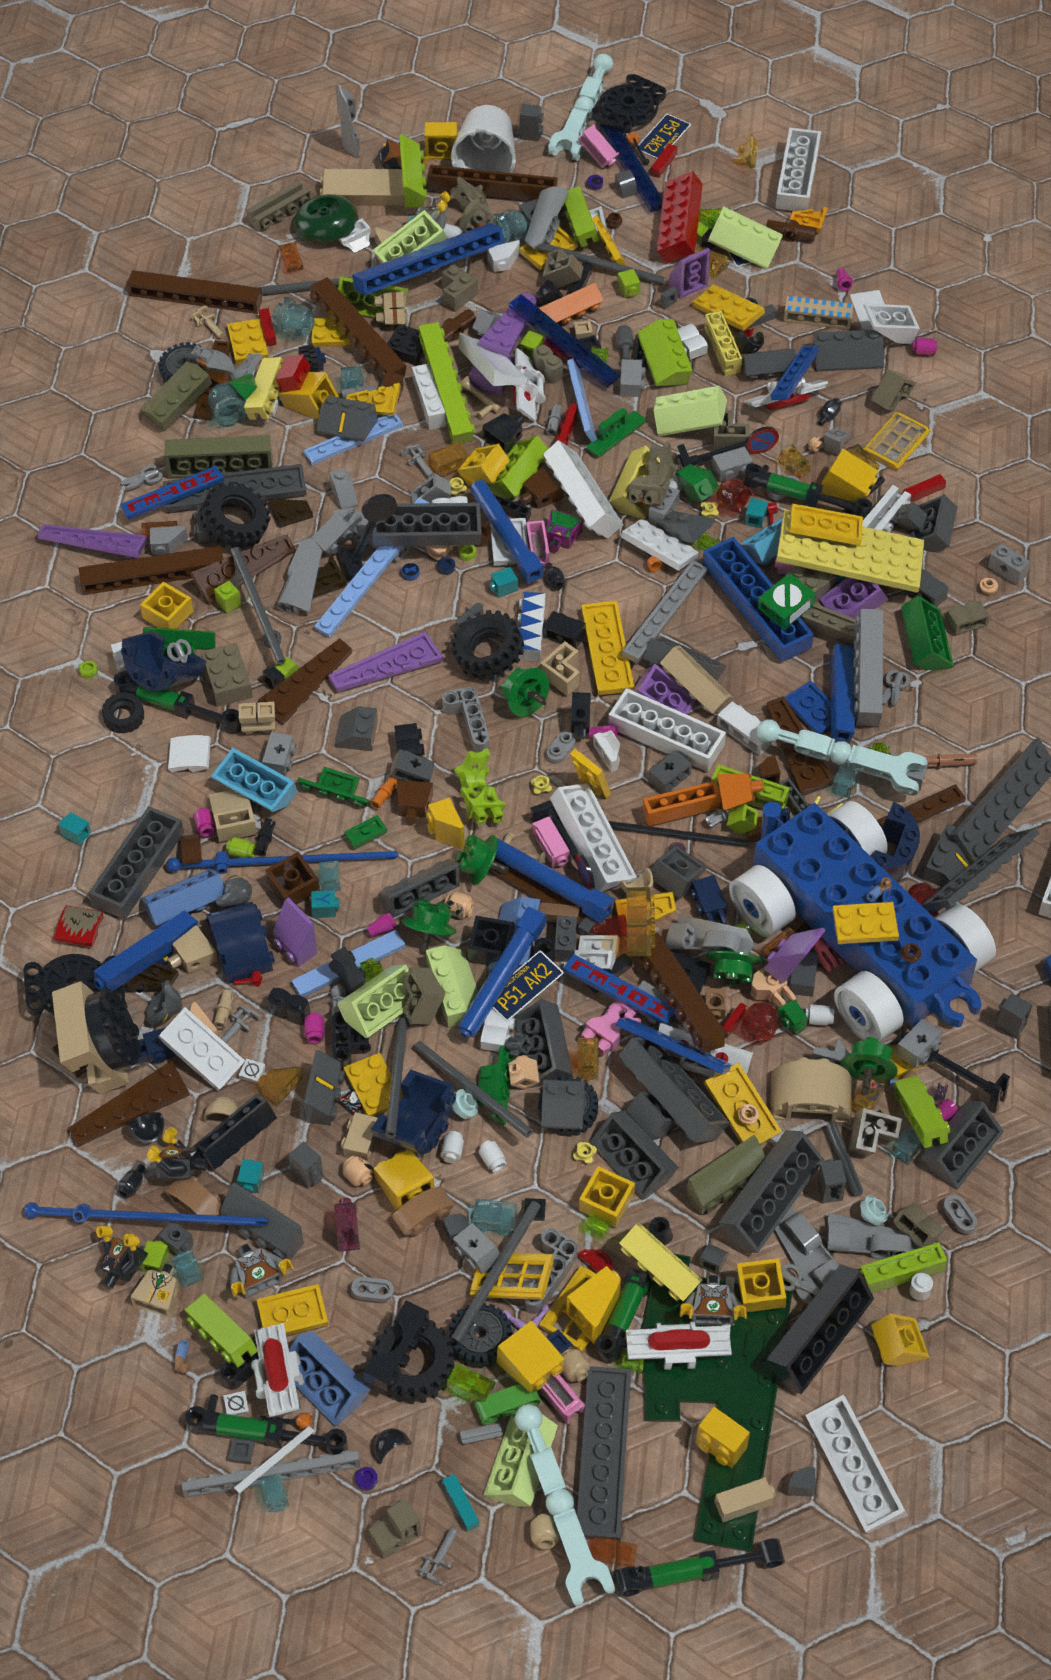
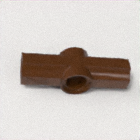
M768 220L766 227L782 234L783 239L788 242L795 241L796 239L814 242L816 228L799 225L796 220H787L786 222Z
M470 309L463 311L454 319L448 318L442 325L445 333V342H449L453 338L459 339V333L463 334L464 330L476 321V317Z

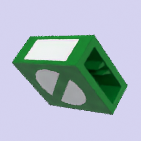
M788 573L758 598V609L785 630L815 605L816 594L812 588L805 586L798 577Z

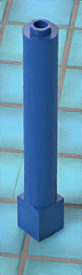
M484 480L475 481L470 491L476 501L480 503V507L516 561L517 569L528 584L543 578V565L534 551L531 552L486 482Z
M498 838V847L495 859L580 906L582 913L600 923L612 913L614 898L596 888L593 891L587 889Z
M529 906L527 907L516 925V932L457 1028L460 1030V1035L468 1039L476 1036L533 941L536 942L546 926L547 919L544 913Z

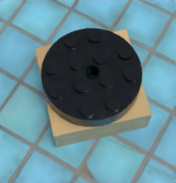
M81 981L52 992L60 1063L72 1072L80 1070L79 1067L88 1064V1067H86L88 1085L100 1094L129 1084L127 1068L137 1063L142 1048L138 1042V1026L133 1023L125 999L120 998L114 990L108 988L94 993Z

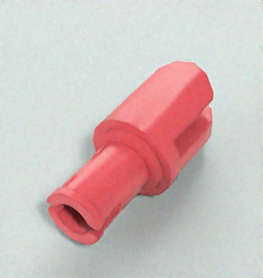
M821 937L814 944L815 953H818L817 959L827 973L838 967V964L844 963L839 954L828 943H825Z

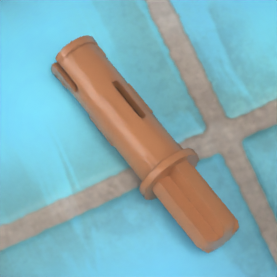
M938 753L937 755L923 756L928 761L927 767L938 766V768H941L942 766L977 764L976 754L941 755V753Z

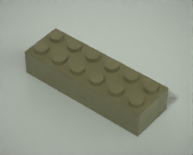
M270 435L165 440V461L168 479L187 478L214 466L218 467L221 474L273 468Z

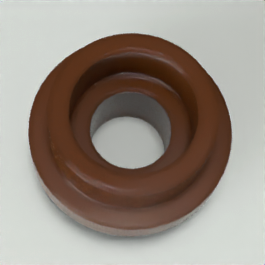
M612 212L606 218V223L613 228L619 227L622 224V217L619 213Z
M908 943L901 949V957L908 963H915L921 958V950L918 945Z

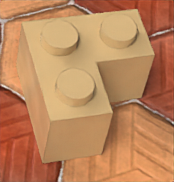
M564 642L540 663V669L547 674L551 685L568 696L580 685V672L575 669L578 665L579 651L567 642Z

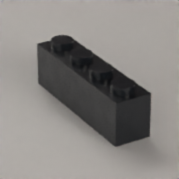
M256 1094L194 1146L199 1150L201 1158H207L208 1166L215 1170L223 1165L233 1154L237 1153L245 1144L253 1140L263 1129L270 1126L277 1117L268 1101Z

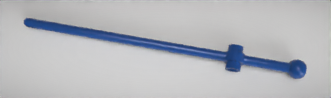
M382 851L301 856L307 863L395 859L398 857V852ZM217 852L214 859L190 864H183L182 861L172 857L167 860V870L174 873L181 868L215 867L216 872L225 874L229 866L277 864L290 856L229 859L226 852Z
M31 1202L24 1207V1214L30 1219L36 1218L38 1215L73 1217L76 1222H84L88 1218L249 1226H267L269 1224L266 1222L268 1221L267 1218L97 1210L91 1209L88 1204H79L75 1208L39 1207L36 1203Z

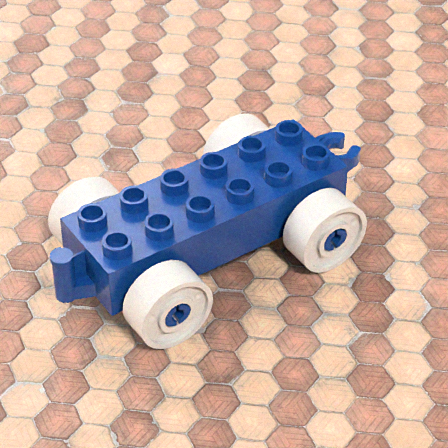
M847 801L828 815L816 803H813L786 823L780 820L782 807L778 803L768 802L763 806L762 839L755 846L753 867L737 877L729 885V893L733 905L744 922L754 932L763 937L772 936L793 921L796 912L813 929L824 928L826 930L821 937L857 972L855 976L835 990L834 999L841 1017L860 1039L866 1040L867 1037H874L878 1039V1042H881L903 1025V1019L911 1027H914L921 1019H925L931 1013L936 1014L938 1018L950 1026L961 1027L964 1015L955 1012L950 1007V1002L954 999L964 1000L972 1014H979L982 1005L981 999L970 985L973 974L994 959L996 946L989 929L976 913L962 904H957L949 910H944L934 918L872 858L875 850L887 853V841L877 820L859 803ZM882 878H890L893 886L885 890L883 895L879 896L875 901H868L866 894L877 884L881 883ZM893 902L899 933L898 941L837 943L832 911L834 905ZM908 943L918 945L921 950V958L915 963H908L901 957V949Z

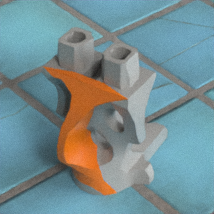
M196 345L191 352L197 358L195 361L203 367L212 380L220 384L231 385L229 381L250 373L253 374L263 357L259 353H249L243 363L234 368L230 358L220 351L207 347L201 348Z

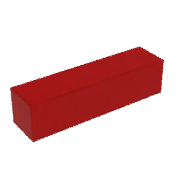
M668 143L651 166V176L661 177L677 155L678 146Z
M269 308L258 309L267 347L277 345Z
M939 474L904 489L903 493L906 491L911 494L910 502L912 503L945 489L946 480Z

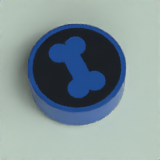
M406 563L403 565L402 576L404 579L412 581L419 577L420 570L417 564Z

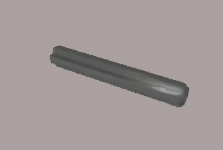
M835 1122L828 1123L826 1131L838 1160L842 1161L850 1191L854 1197L863 1194V1188L838 1126Z

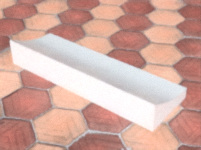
M459 333V350L493 386L526 384V377L506 356L480 347L479 339Z
M589 783L558 787L550 797V800L569 837L578 850V854H583L587 859L593 873L595 888L603 892L619 886L622 880L625 883L636 880L637 877Z
M845 1395L806 1414L865 1532L868 1534L884 1525L907 1517L908 1514Z

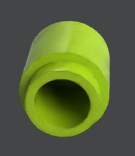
M233 837L232 840H228L226 851H229L228 854L230 856L252 858L256 844L249 840Z

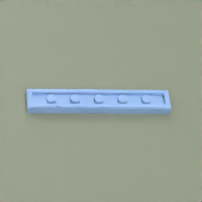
M572 358L567 361L584 432L589 440L593 442L597 440L580 370Z
M396 413L395 416H383L378 418L377 423L364 442L333 437L303 450V454L312 466L403 427V422Z
M394 930L351 952L356 959L355 964L357 967L363 969L405 948V943L397 930ZM330 962L291 981L298 995L305 997L341 978L331 971L328 966Z

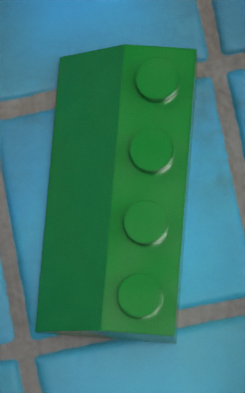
M919 595L902 605V617L906 625L905 631L909 638L913 663L924 670L954 667L941 610Z

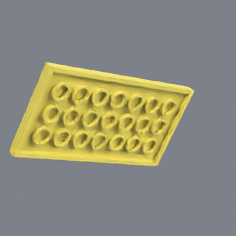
M784 510L776 558L777 562L918 593L924 540L862 526L860 546L798 535L789 532L791 510Z

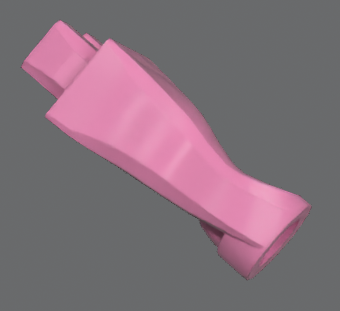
M619 1001L613 1002L603 1016L591 1018L585 1023V1029L581 1034V1041L586 1045H589L593 1040L597 1041L595 1050L602 1056L609 1051L613 1052L619 1045L622 1037V1028L616 1026L618 1019H620L619 1014H625L624 1017L640 1023V1018H633L638 1011Z

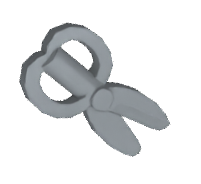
M148 465L142 468L139 476L129 477L123 480L121 485H127L125 490H131L143 483L156 484L162 480L163 474L159 471L158 466Z
M183 639L178 640L176 643H170L167 647L168 657L174 662H180L182 666L186 665L188 655L191 654L190 644ZM180 644H184V645L186 646V648H187V654H186V655H185V653H184V651H183V649H182V647H181ZM172 647H174L178 658H175L172 655Z
M891 670L886 675L885 682L889 688L883 694L882 705L891 697V706H895L900 697V690L908 687L910 677L907 673ZM895 675L893 682L890 681V677ZM902 678H904L906 682L900 685Z
M794 1264L784 1265L781 1269L782 1277L791 1284V1286L784 1285L785 1291L791 1292L796 1289L799 1297L809 1305L813 1300L809 1293L817 1295L820 1289L813 1283L802 1280L803 1275L799 1267ZM787 1270H794L798 1274V1278L794 1277Z

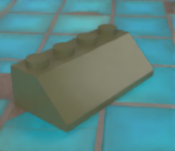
M186 362L140 408V411L166 431L212 384L209 374L197 364Z
M755 1135L751 1136L688 1178L686 1198L701 1216L706 1212L714 1211L722 1201H729L737 1191H742L764 1161L766 1156Z

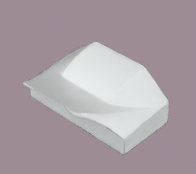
M363 218L356 222L353 231L338 239L342 245L347 246L354 252L370 245L369 235L371 228Z
M612 730L594 734L593 746L611 773L618 770L620 742Z

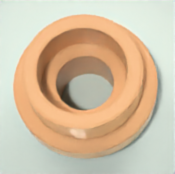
M820 436L818 438L813 437L808 443V449L814 453L817 452L824 444Z
M985 578L980 582V589L982 593L992 595L997 591L998 583L992 578Z
M744 1104L738 1111V1117L741 1122L750 1125L757 1121L759 1112L754 1105ZM745 1112H749L751 1117H746Z

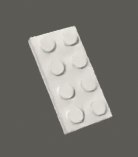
M642 519L623 530L621 538L678 571L691 563L692 560L697 559L699 554L691 546L680 542L677 538L666 534L663 530L654 527L648 521Z
M186 1007L157 1037L217 1091L222 1088L245 1062L242 1057Z

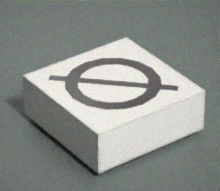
M246 1058L239 1073V1079L258 1084L266 1068L265 1064Z
M245 1391L223 1395L227 1414L238 1416L249 1414Z

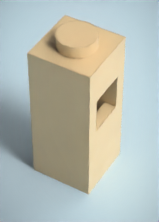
M766 1477L716 1494L715 1505L722 1522H726L772 1506L776 1493L771 1483L768 1484Z

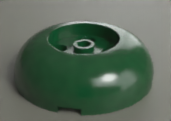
M336 194L319 195L306 201L297 210L294 218L295 232L301 239L312 242V240H320V243L334 241L354 230V225L359 220L358 211L355 205L343 196Z

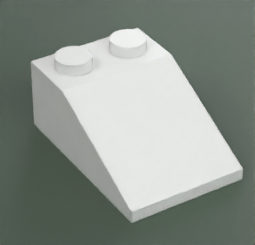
M864 303L863 307L874 330L896 343L912 344L920 328L910 306Z

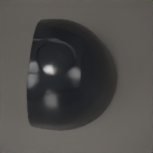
M546 280L536 294L539 301L544 305L564 297L550 280Z
M740 331L735 335L734 341L743 351L753 353L763 346L764 336L762 332H757L754 336L747 338L744 332Z
M152 1112L133 1118L127 1125L131 1135L137 1141L148 1144L158 1140L163 1134L164 1118L160 1112Z
M396 1428L386 1429L380 1432L374 1440L373 1452L375 1458L382 1464L386 1454L394 1447L404 1442H408L410 1445L412 1442L403 1431Z

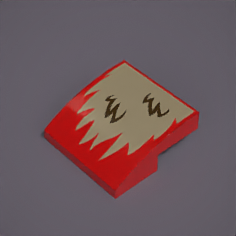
M66 905L59 919L54 941L92 947L98 936V927L104 918L103 911Z

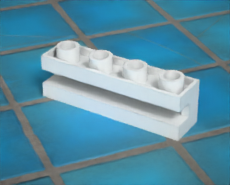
M892 485L863 520L862 526L891 532L894 523H898L895 518L901 505L911 503V494L905 491L902 495H899V488Z

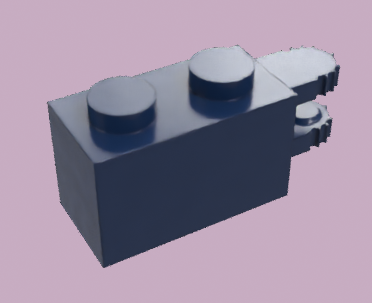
M712 875L692 881V889L689 892L691 899L696 901L698 915L702 916L703 920L715 922L714 920L719 919L721 924L727 925L728 906L715 876Z
M165 1028L142 1034L144 1041L139 1043L142 1051L146 1052L139 1054L136 1064L150 1061L151 1064L161 1063L166 1059L179 1057L157 1038Z

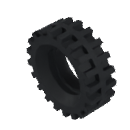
M224 482L220 483L219 487L215 485L211 492H208L203 502L199 519L202 520L201 527L207 528L205 534L214 537L212 541L215 543L217 541L222 542V547L230 545L231 549L240 547L241 550H245L247 545L252 548L255 543L258 544L271 517L268 516L270 508H265L267 505L266 500L261 501L260 499L261 494L259 492L254 494L252 492L253 488L249 487L246 489L242 483H239L238 486H235L234 482H229L228 486ZM224 504L239 506L250 515L251 522L247 524L232 522L222 513L221 506Z
M486 610V614L481 615L478 612L476 613L477 617L472 619L469 616L466 618L468 622L466 624L460 623V631L453 633L456 639H451L453 646L451 650L460 668L466 675L469 673L473 679L478 676L480 680H484L486 676H489L490 680L495 679L494 675L496 674L503 676L505 675L503 671L506 669L511 671L513 669L512 664L514 662L519 663L518 655H523L522 647L525 646L523 637L513 618L510 619L507 613H504L502 616L499 610H496L495 614H492L491 610ZM490 637H501L504 639L503 646L492 655L486 657L474 656L475 648L483 640Z
M394 1320V1326L390 1328L386 1325L383 1328L384 1333L377 1335L376 1345L372 1347V1357L374 1354L390 1353L401 1343L403 1335L396 1327V1320ZM432 1320L428 1330L422 1332L419 1337L420 1342L427 1345L433 1354L432 1364L426 1372L420 1375L408 1376L401 1372L398 1373L399 1379L394 1387L391 1386L389 1391L386 1392L388 1397H391V1395L395 1396L397 1402L401 1403L402 1399H407L409 1404H414V1400L421 1399V1402L425 1403L427 1402L426 1398L431 1395L433 1398L438 1397V1391L440 1389L444 1391L447 1388L448 1380L451 1381L453 1377L452 1372L455 1364L451 1339L445 1335V1330L442 1327L438 1329Z

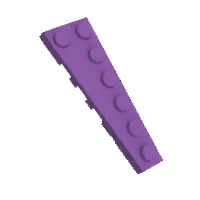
M523 292L479 340V346L509 357L516 341H518L521 332L524 330L525 324L538 303V298Z
M45 524L38 531V539L125 555L129 559L138 558L147 543L146 535Z
M423 632L328 676L335 690L340 692L428 665H434L435 663L442 662L443 656L428 634Z

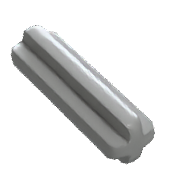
M499 1423L460 1432L462 1444L503 1436L502 1425Z

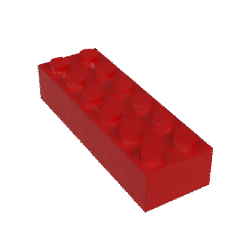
M694 171L665 182L656 251L666 264L695 253L703 184Z

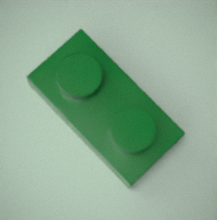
M376 815L344 831V834L351 846L356 849L387 833V828L379 816Z

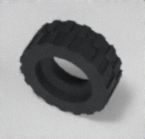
M119 692L111 695L103 703L102 714L104 723L111 731L126 734L127 732H133L135 729L137 730L142 725L145 716L142 701L139 700L138 696L132 693ZM120 707H130L132 709V715L125 719L116 718L114 712Z

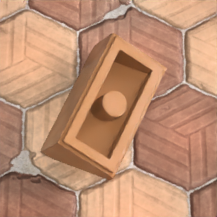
M541 903L539 911L546 915L548 922H557V916L577 917L578 924L580 906Z

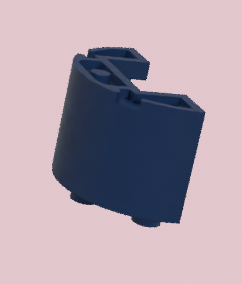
M153 631L122 639L121 654L128 673L133 681L150 691H160L197 678L203 672L207 661L195 654H189L186 665L182 666L162 655L166 638Z
M893 802L882 830L886 841L896 844L894 854L891 856L875 850L872 858L894 880L899 882L907 873L918 849L920 831L912 814L900 804Z
M251 901L206 914L207 923L220 955L227 984L233 983L234 980L250 978L254 971H258L261 974L273 971L274 955L272 951L269 952L265 939L268 936L265 925L261 926L260 921L263 919L261 911L257 908L256 904H253Z
M410 1069L401 1083L403 1098L399 1102L396 1136L394 1138L386 1137L387 1116L380 1114L372 1126L371 1132L375 1138L419 1154H425L432 1148L437 1147L440 1136L447 1131L449 1126L448 1119L452 1105L456 1100V1094H454L453 1084Z

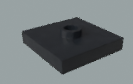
M674 952V957L699 994H701L711 968V963Z

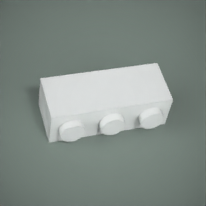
M733 701L718 714L717 726L758 756L774 743H765L759 739L757 727L761 721Z

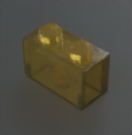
M460 441L428 453L429 466L440 477L458 472L457 470L469 457Z

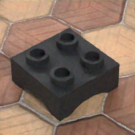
M399 324L387 344L399 358L417 366L423 354L419 330Z
M346 947L331 954L333 960L328 966L332 972L341 978L346 988V996L364 985L366 975L361 967H357L353 953L347 951Z

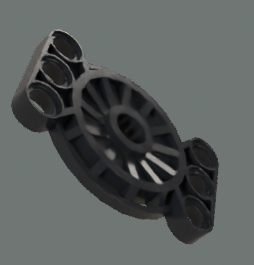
M629 74L626 76V85L609 88L600 96L599 106L592 108L591 118L620 133H630L632 126L645 124L657 115L659 109L658 101L666 98V88L639 75Z
M68 954L51 960L43 968L37 962H28L23 969L27 1012L30 1015L37 1016L46 1009L55 1016L52 992L72 985L73 981L76 983L79 981L83 982L94 993L101 991L94 984V970L115 956H108L101 963L91 956ZM33 968L38 970V973L29 975L27 971ZM123 984L114 991L118 996L125 999ZM32 985H36L40 988L36 992H31L28 990V988ZM38 1002L41 1006L38 1009H33L30 1007V1004Z

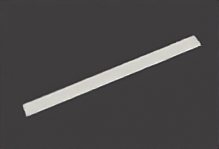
M308 1426L234 1488L241 1493L315 1431Z

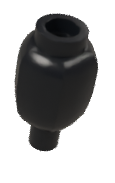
M834 398L824 404L820 413L821 418L818 420L819 425L823 426L826 421L833 420L839 414L842 405L839 399Z
M546 563L545 576L549 585L557 590L563 588L565 578L562 571L558 567L553 566L552 563Z
M139 1164L135 1170H129L121 1179L118 1194L121 1197L127 1199L129 1196H134L143 1182L142 1173L146 1169L144 1165Z

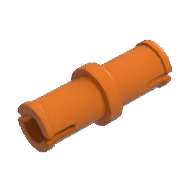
M388 777L384 785L377 789V794L370 801V805L374 809H380L385 800L392 796V791L397 786V779Z

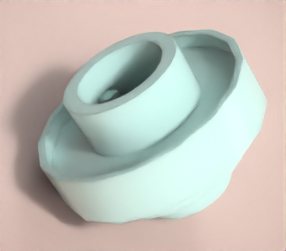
M460 1089L454 1093L456 1094V1100L452 1105L453 1111L464 1119H470L478 1112V1103H476L475 1097L465 1089Z
M867 1196L860 1202L861 1216L866 1222L880 1226L887 1220L886 1207L882 1201L873 1196Z

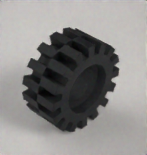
M314 345L300 346L298 348L299 355H304L311 367L309 372H319Z

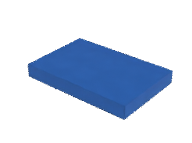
M812 681L807 682L784 697L795 716L810 731L823 735L831 730V700Z

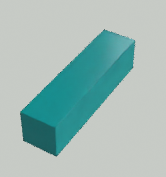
M455 1473L442 1479V1484L466 1531L469 1532L479 1527V1520Z

